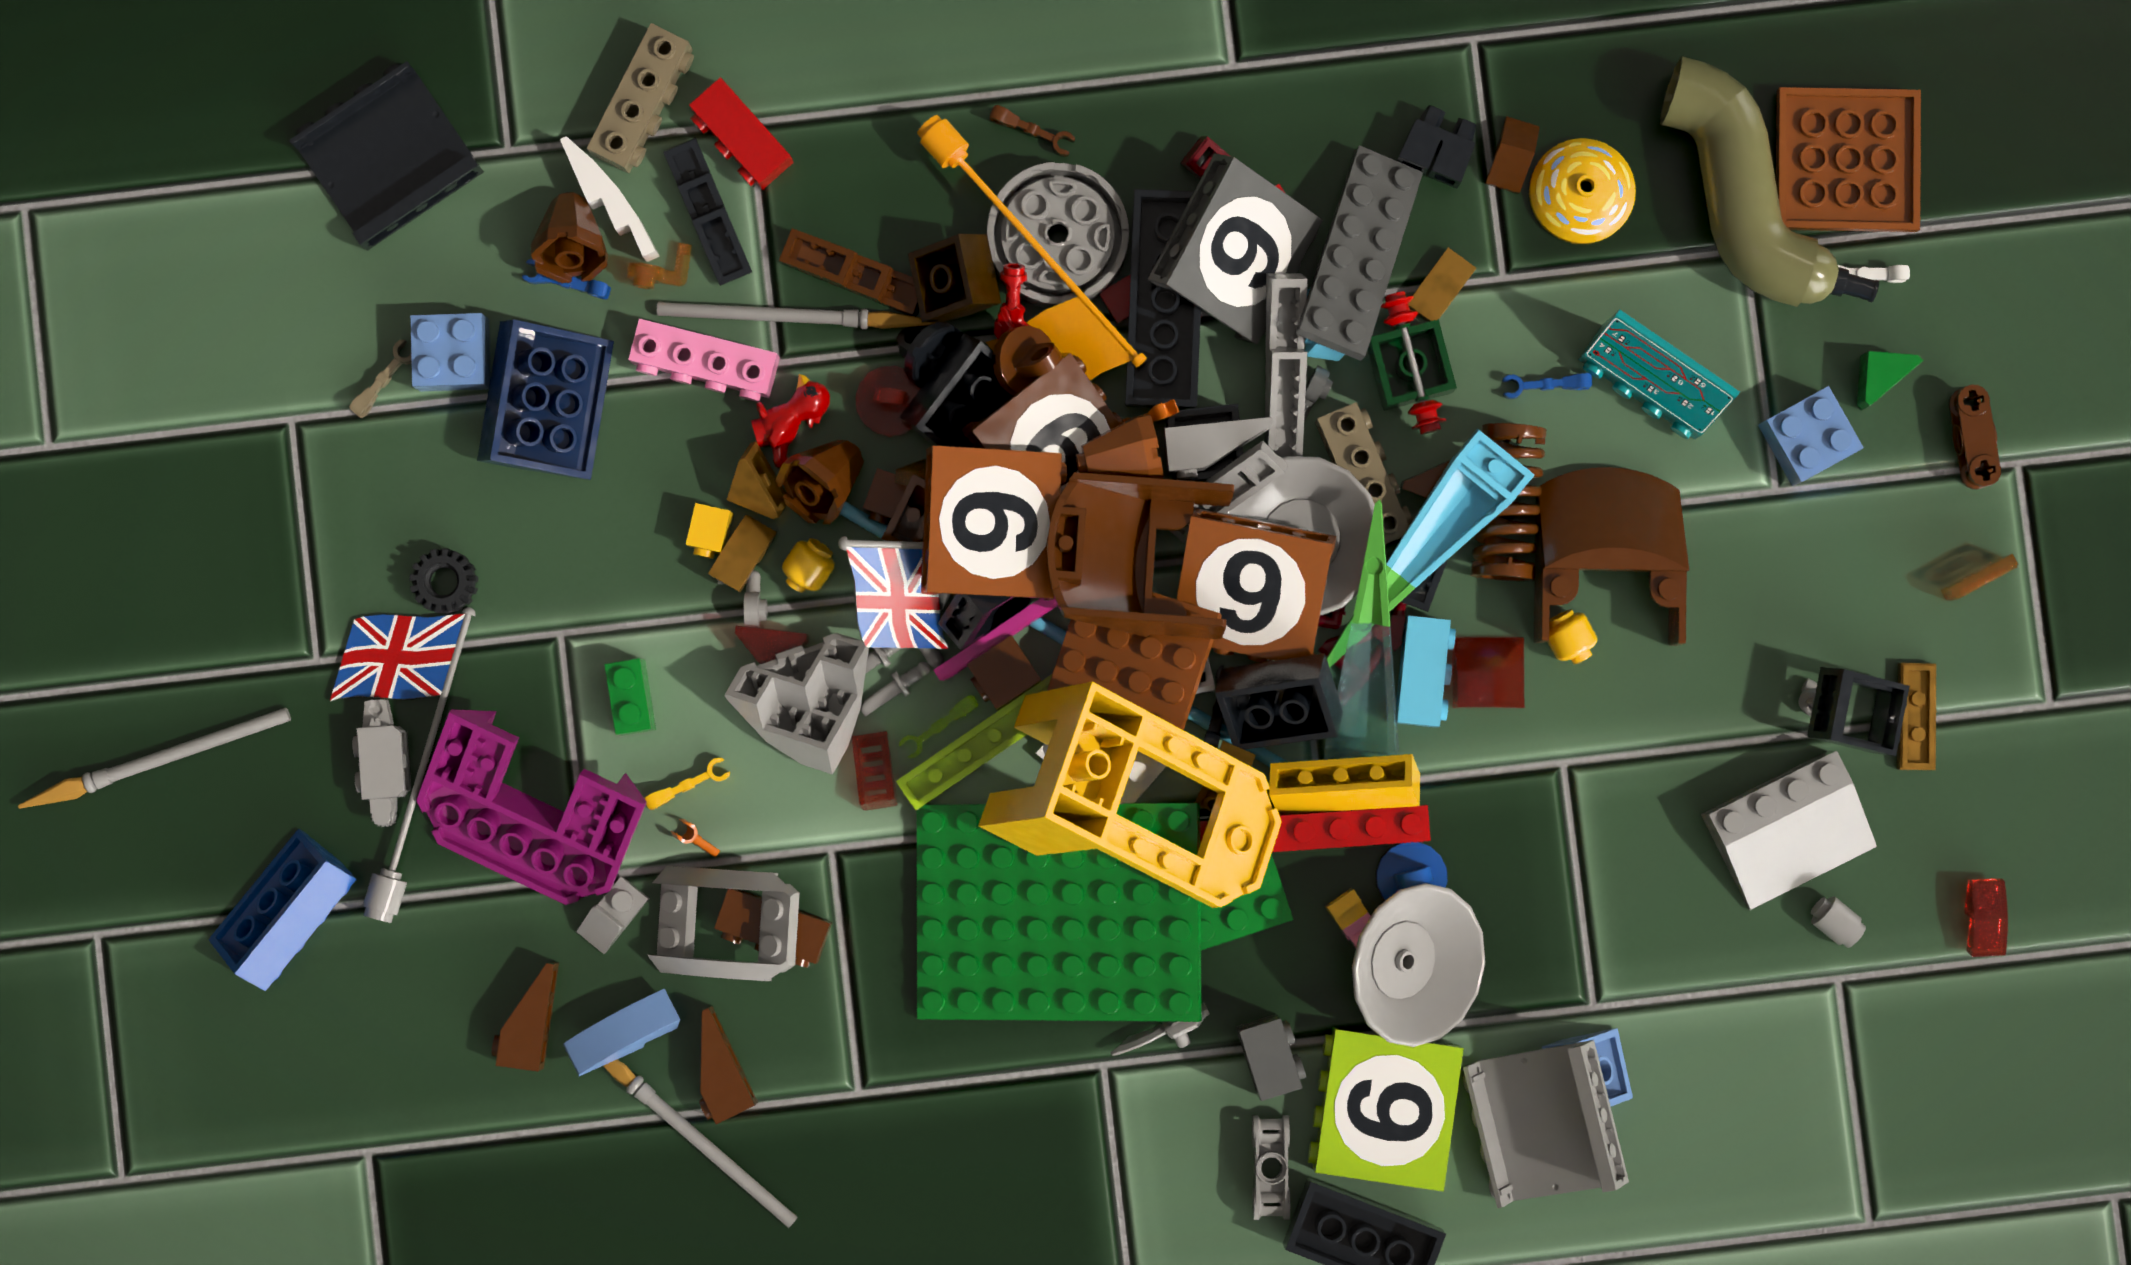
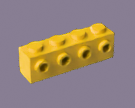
M1413 754L1270 763L1269 797L1274 807L1277 808L1279 815L1420 806V772Z

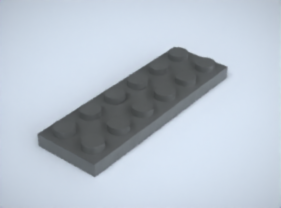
M1360 145L1354 151L1297 327V335L1360 361L1366 356L1423 172Z

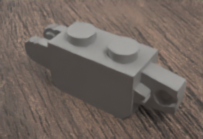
M369 700L364 702L362 728H357V736H354L352 740L353 754L355 758L359 757L360 772L355 773V788L357 793H361L362 800H370V813H372L371 817L374 824L389 827V825L392 826L398 820V815L396 814L398 812L397 797H405L411 790L408 735L400 726H394L389 700Z

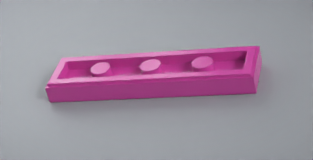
M1039 598L933 671L940 681L950 679L968 667V663L1010 635L1014 636L1057 607L1056 600L1047 601L1044 598Z

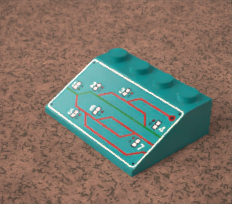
M1620 309L1600 327L1578 359L1584 363L1583 369L1587 373H1590L1591 376L1597 379H1601L1603 376L1614 384L1612 389L1626 399H1630L1632 396L1643 404L1641 409L1655 419L1663 417L1672 424L1671 430L1684 439H1689V437L1696 439L1702 436L1740 393L1733 386Z

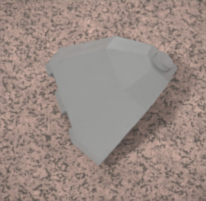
M834 633L823 637L822 643L805 649L800 645L775 654L776 659L757 666L753 662L740 667L725 693V698L767 743L802 765L833 774L849 746L861 708L869 647H866L861 640Z

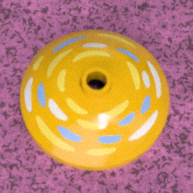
M1587 138L1567 140L1547 151L1534 168L1529 185L1531 207L1539 223L1558 239L1575 244L1595 243L1614 234L1628 219L1633 209L1636 194L1633 173L1623 156L1606 143ZM1582 181L1590 182L1592 191L1584 192L1580 187V183Z

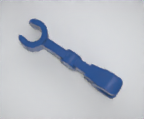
M535 259L527 260L526 264L535 266ZM539 273L533 278L522 275L525 281L533 285L553 283L566 289L571 288L586 292L588 295L604 300L609 298L611 292L610 286L597 280L581 281V278L572 277V282L560 283Z
M1590 373L1573 374L1562 377V379L1544 378L1539 381L1523 382L1519 376L1514 374L1507 375L1502 379V382L1514 381L1518 386V390L1515 393H1503L1506 399L1517 398L1523 390L1540 389L1545 391L1561 387L1568 390H1588L1592 386V376Z

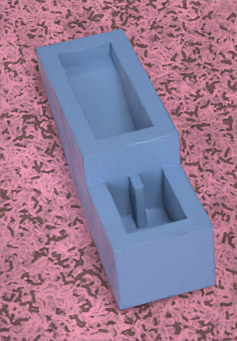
M664 988L592 1025L566 1041L563 1046L578 1076H581L643 1048L646 1042L677 1029L680 1018Z

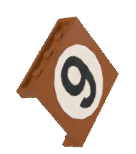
M931 446L926 449L921 594L936 595L945 593L1044 598L1047 601L1055 599L1048 575L1047 542L1052 514L1061 493V484H1065L1067 477V466L1062 462V453Z
M1196 508L1190 518L1176 600L1218 612L1222 615L1221 619L1227 620L1222 639H1214L1211 648H1213L1215 653L1221 655H1233L1234 652L1248 655V659L1256 662L1315 655L1313 650L1336 536Z

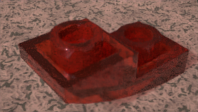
M2002 878L1968 880L1964 913L1970 918L1966 951L1972 957L2006 955L2008 908L2005 881Z

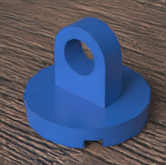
M1419 842L1399 843L1389 848L1380 859L1376 869V885L1385 901L1400 889L1423 883L1446 887L1448 882L1447 868L1441 856L1430 846Z

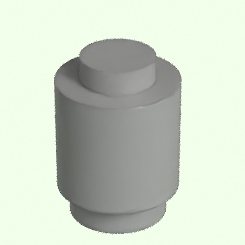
M1835 896L1828 899L1825 897L1821 898L1811 910L1813 915L1811 923L1837 945L1843 944L1847 948L1852 947L1866 930V926L1861 923L1862 918Z

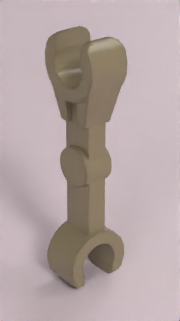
M399 340L393 346L395 358L384 371H381L376 376L373 385L365 389L350 404V410L360 418H364L369 413L378 397L377 394L389 384L397 369L402 364L408 365L412 363L411 354L405 358L400 356V350L407 343L405 340Z

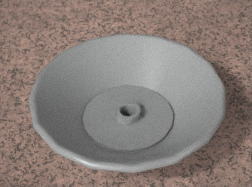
M1286 456L1282 458L1287 463V469L1283 475L1226 514L1336 536L1335 547L1329 564L1321 616L1343 608L1358 594L1374 502L1371 494L1349 470L1321 457Z
M1423 883L1398 890L1374 910L1359 935L1352 964L1354 999L1366 1024L1387 1042L1410 1047L1441 1039L1465 1017L1478 995L1485 967L1483 931L1471 906L1450 888Z

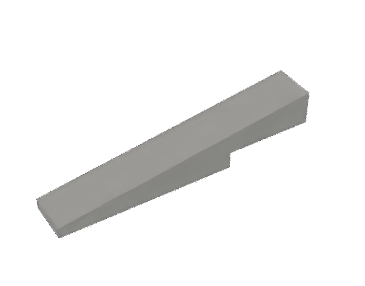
M1266 273L1265 418L1273 417V425L1271 429L1265 432V443L1281 458L1286 456H1303L1307 351L1304 349L1305 338L1297 335L1296 331L1307 300V278L1301 273Z

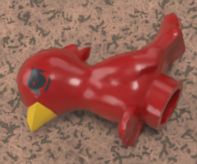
M799 374L796 390L787 403L766 410L765 406L758 402L756 405L760 418L751 420L759 447L771 446L775 467L780 469L782 464L788 459V446L797 435L801 422L807 421L809 428H812L814 423L819 424L830 405L828 389L819 382L810 381L807 376Z

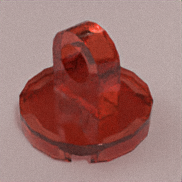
M895 365L879 367L869 372L859 384L856 393L857 412L862 422L874 433L886 437L901 436L912 430V428L902 421L899 416L921 388L908 380L904 368Z

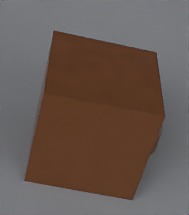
M1012 635L967 664L974 675L970 679L985 703L990 700L997 711L1041 682V678Z

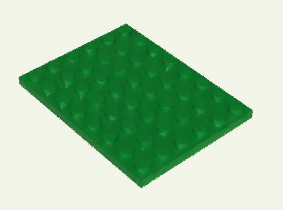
M1200 803L1119 804L1116 814L1197 855L1200 847ZM986 804L924 805L916 811L917 1019L1202 1021L1200 901L1098 849L1036 856L978 826Z

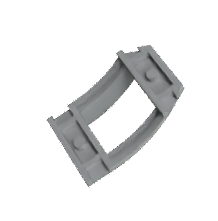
M666 866L652 882L661 884L657 955L648 956L661 973L772 981V977L778 973L786 972L795 966L800 893L791 884H785L778 877V873ZM698 887L762 891L758 962L693 957Z

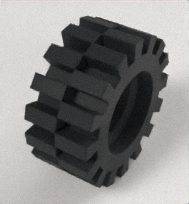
M449 549L430 550L429 554L420 556L421 560L419 563H414L412 568L415 570L413 574H410L409 578L413 585L410 586V589L415 594L416 601L422 604L424 608L437 613L452 614L454 611L459 612L463 610L464 605H469L473 601L471 597L477 593L478 588H475L476 582H478V576L475 575L474 571L476 569L474 565L464 555ZM440 568H450L457 576L456 588L447 595L437 594L431 586L432 575Z

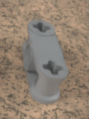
M1252 1115V1146L1254 1148L1253 1220H1259L1261 1216H1282L1284 1220H1290V1189L1288 1187L1289 1115H1283L1281 1119H1260L1258 1115ZM1263 1130H1279L1278 1132H1263ZM1271 1157L1278 1159L1281 1165L1279 1173L1274 1177L1264 1176L1261 1170L1264 1160ZM1264 1203H1279L1278 1205H1263Z

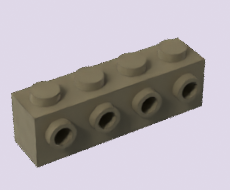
M652 23L650 24L587 146V150L592 156L628 174L633 166L637 168L641 164L646 153V148L643 146L648 136H654L657 133L662 122V117L659 115L664 105L672 103L678 90V86L675 84L680 74H686L693 62L694 55L691 54L693 49L689 41Z
M1357 402L1317 418L1315 425L1331 462L1349 470L1371 494L1374 505L1380 499L1383 512L1385 546L1400 540L1413 521V518L1407 506L1401 507L1396 494L1400 493L1399 485L1393 473L1387 475L1382 462L1387 460L1379 440L1373 442L1368 429L1373 428L1367 410L1365 408L1360 410Z

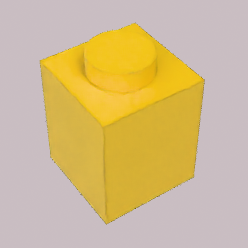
M695 503L686 545L694 548L693 555L714 559L715 553H721L727 543L734 515L731 511Z

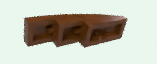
M791 229L779 259L781 263L844 290L916 317L919 305L913 277L895 271L885 264L860 256L853 250L799 230Z

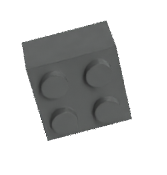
M1277 1014L1236 1026L1255 1091L1261 1101L1302 1089L1300 1079L1306 1078V1074L1300 1057L1297 1054L1292 1055L1289 1045L1295 1043V1039L1287 1020L1282 1021Z

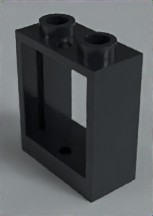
M956 594L938 624L957 647L962 650L1023 610L1031 598Z
M1820 667L1807 737L1869 753L1896 756L1910 686L1846 669ZM1853 685L1877 691L1868 741L1843 735Z

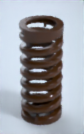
M1488 423L1482 425V433L1515 459H1542L1545 456V451L1542 448L1508 444L1511 442V439H1516V444H1521L1522 439H1535V444L1545 445L1547 434L1545 428L1514 423ZM1525 466L1535 474L1534 477L1540 478L1543 476V469L1541 467ZM1526 485L1518 496L1538 497L1542 494V489L1539 486ZM1512 502L1474 536L1475 540L1483 543V545H1479L1472 550V556L1477 561H1472L1470 576L1500 581H1535V563L1495 554L1535 553L1537 551L1535 543L1503 538L1496 535L1537 534L1539 532L1537 524L1503 519L1498 516L1539 515L1540 507L1538 505Z

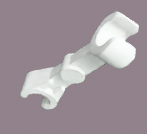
M1838 265V267L1848 269L1849 274L1871 280L1903 283L1910 277V269L1907 265H1894L1887 268H1868L1865 266L1861 268H1847Z

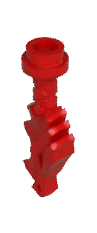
M1022 264L1003 265V271L1000 272V279L1007 284L1006 303L1001 304L994 322V334L997 339L1010 328L1029 325L1024 321L1025 307L1020 304L1019 296L1021 284L1027 281V272H1025V266Z

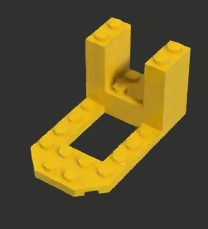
M1093 681L1025 695L1014 728L1048 745L1046 754L1033 787L989 794L978 825L979 827L1036 856L1098 849L1212 908L1225 906L1244 894L1260 889L1282 823L1277 808H1272L1266 791L1270 787L1264 773ZM1138 751L1218 793L1197 855L1116 814Z

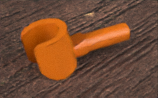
M679 819V821L687 825V831L684 835L680 836L671 830L672 836L685 844L693 843L713 857H716L720 852L719 849L697 834L696 826L685 819Z

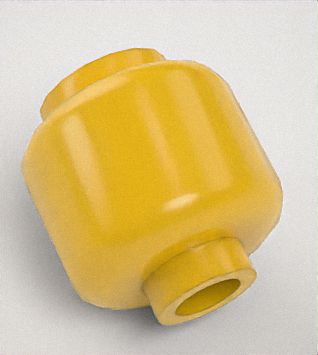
M809 538L808 541H798L782 564V570L788 577L786 583L800 593H803L805 589L809 591L820 590L834 569L833 552L825 544L813 538Z
M1569 609L1549 619V641L1547 642L1557 660H1571L1573 664H1578L1592 656L1590 649L1597 643V635L1584 613H1574L1573 609Z

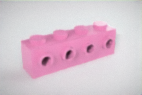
M639 319L628 360L632 364L637 365L636 371L657 376V372L662 371L670 373V379L676 382L691 385L692 379L706 382L704 387L706 389L725 393L726 388L740 391L739 397L759 402L761 396L770 398L780 357L775 352Z

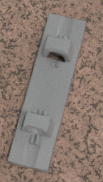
M1264 441L1260 442L1205 481L1209 483L1233 484L1234 494L1230 506L1194 504V511L1198 508L1223 514L1228 513L1286 472L1287 463L1275 454ZM1189 524L1181 530L1169 531L1182 543H1185L1187 541Z

